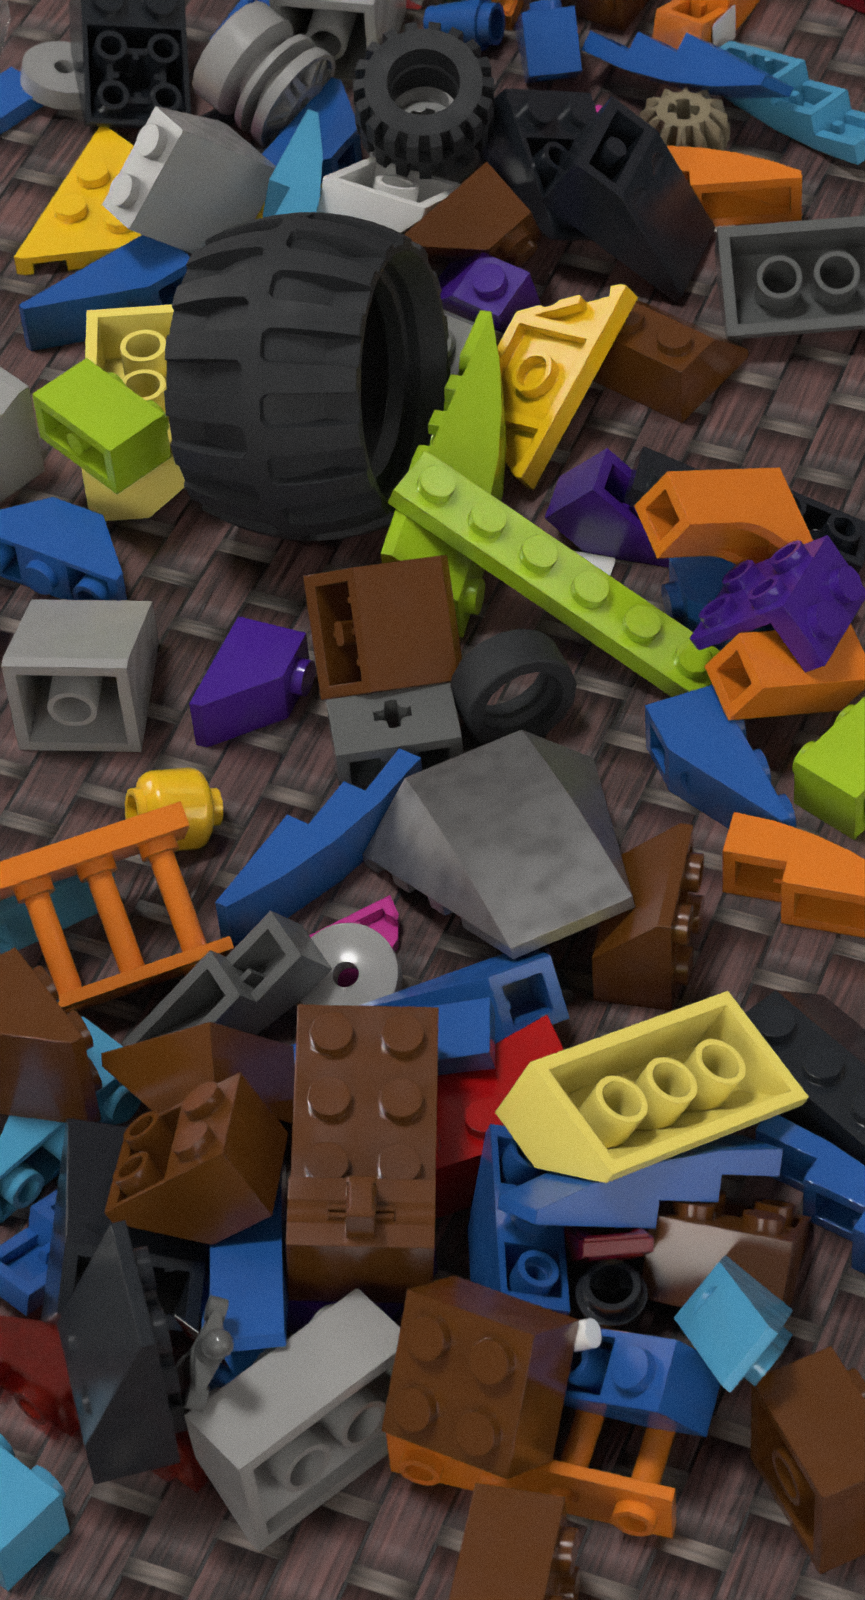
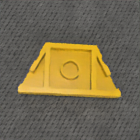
M99 127L15 254L14 261L17 274L32 275L35 274L34 264L62 260L67 261L68 270L82 269L142 235L129 230L102 205L113 179L119 174L134 145L108 127Z
M617 284L611 286L610 296L586 302L580 295L561 299L548 307L538 305L516 311L497 346L505 407V462L511 468L510 471L526 488L534 490L638 299L627 285Z

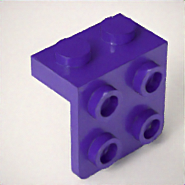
M828 535L804 545L800 540H796L780 548L769 559L756 564L753 560H746L730 569L722 578L724 586L717 597L701 610L699 614L701 621L691 635L690 640L697 650H702L734 638L739 633L749 632L771 623L806 673L826 665L864 602L865 588L856 570L847 564Z

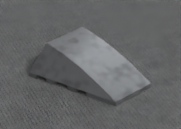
M519 730L404 778L362 855L367 867L377 873L384 869L392 873L394 883L408 893L416 889L428 896L432 908L445 916L450 913L457 914L461 917L465 929L513 959L635 908L594 758L524 730Z

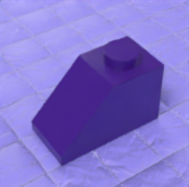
M484 252L449 263L438 278L442 290L440 296L443 310L475 322L480 310L492 312L494 330L503 333V335L516 311L541 305L530 272Z
M606 448L559 477L545 519L583 552L613 557L619 560L669 567V558L657 559L636 509L623 503L632 469L613 452Z
M240 616L237 617L189 703L196 745L208 748L289 717L300 695H308L315 679L316 665L313 660L309 659L307 634L305 632Z

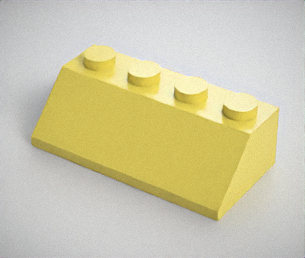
M172 304L86 310L85 358H88L107 373L113 372L118 375L126 387L146 401L152 400L157 403L166 414L164 391L167 390V361L165 360L166 337L170 334L174 311ZM170 424L167 432L171 458L119 494L114 493L82 469L89 510L102 514L105 521L150 518L184 488L185 479L180 467L175 464L171 450L172 436Z
M729 991L530 1062L495 1113L534 1168L608 1183L802 1106L809 1096Z

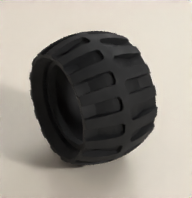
M297 212L263 217L228 228L206 239V246L194 251L186 264L187 272L182 284L177 286L172 303L174 311L170 334L166 337L165 347L167 390L164 391L166 416H169L172 436L170 445L175 464L180 467L185 479L184 487L191 499L202 504L204 511L242 529L270 537L300 541H325L360 536L389 527L396 508L391 506L388 501L393 490L407 474L418 445L429 446L432 434H428V423L434 410L444 411V388L450 377V367H448L447 340L449 339L447 316L444 315L440 296L442 290L437 273L432 271L428 263L429 255L421 245L389 227L348 215L324 212Z

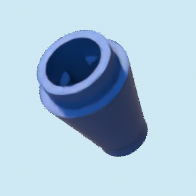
M464 0L429 5L424 13V29H428L429 22L441 23V31L446 33L454 27L463 32L464 43L473 39L481 47V50H487L490 45H499L504 36V9L500 3H494L491 0Z

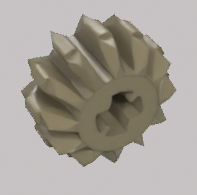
M686 86L682 92L674 93L664 89L661 98H647L646 108L640 112V117L657 129L666 146L700 147L723 151L727 149V141L730 140V123L727 120L723 100L710 99L708 90L692 93L689 92Z

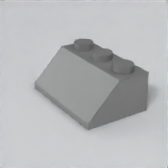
M358 1288L337 1303L326 1305L313 1316L309 1324L287 1339L286 1346L266 1349L256 1358L252 1366L222 1388L209 1391L203 1412L191 1410L184 1415L197 1461L249 1542L258 1552H261L389 1454L386 1433L381 1430L400 1327Z

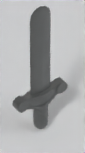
M213 1295L209 1296L204 1312L205 1323L192 1348L178 1359L175 1365L180 1389L182 1390L188 1386L184 1408L200 1412L204 1411L209 1394L208 1384L221 1361L233 1350V1337L227 1330L223 1329L229 1299Z

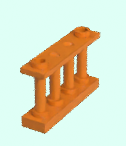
M181 801L0 861V901L15 896L18 904L25 903L52 981L59 995L58 1004L66 1014L72 1010L78 1012L182 975L185 977L210 950L227 957L234 949L230 936L210 943L206 942L174 854L179 849L177 841L185 839L190 826ZM140 854L143 862H150L182 950L181 953L146 965L112 874L117 870L115 862ZM78 875L81 883H88L120 974L82 986L50 896L55 891L53 883Z
M600 1327L601 1329L621 1331V1330L612 1329V1328ZM576 1409L560 1461L552 1460V1462L510 1479L502 1478L386 1433L391 1472L400 1473L406 1479L420 1485L432 1486L442 1483L473 1491L475 1483L564 1496L567 1514L613 1524L620 1531L633 1536L644 1537L655 1534L673 1539L676 1529V1488L660 1485L676 1432L646 1427L631 1478L589 1468L604 1416Z

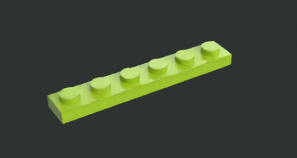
M425 450L393 490L388 501L391 506L671 697L712 685L704 666L720 650L714 646L697 650L690 640L693 634L692 631Z

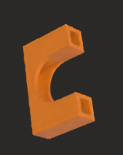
M780 467L667 471L634 505L657 559L713 556L728 560L736 565L746 560H753L756 564L771 558L780 548L790 542L800 540L804 545L813 541ZM851 623L826 665L806 673L776 630L739 633L704 666L728 721L841 711L865 689V653Z

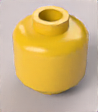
M195 768L151 770L139 777L135 788L127 790L125 817L128 819L181 801L190 826L185 839L177 841L179 846L177 851L197 850L209 842L213 826L221 825L223 820V801L219 789L210 788L204 774Z

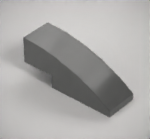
M270 910L227 957L210 950L122 1043L124 1046H128L207 1022H213L257 1035L299 1002L332 968L301 924Z

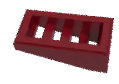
M564 1226L567 1270L590 1268L593 1264L602 1260L616 1259L627 1262L654 1252L653 1237L643 1228Z

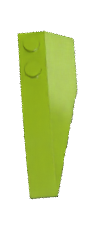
M480 310L460 353L459 375L451 374L444 388V411L434 410L428 423V434H432L429 446L418 445L409 470L426 450L502 501L506 458L504 393L492 312ZM395 509L381 551L382 563L447 555L459 637H464L470 615H479L483 605L485 581L482 577L485 569Z

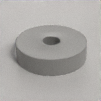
M43 42L31 47L24 54L20 83L24 91L32 96L36 102L61 110L82 109L71 55V42Z
M340 923L326 927L311 937L332 970L300 1000L301 1004L359 1006L402 989L403 976L400 961L388 941L372 928L356 923ZM347 968L358 969V979L352 986H338V977L343 970Z

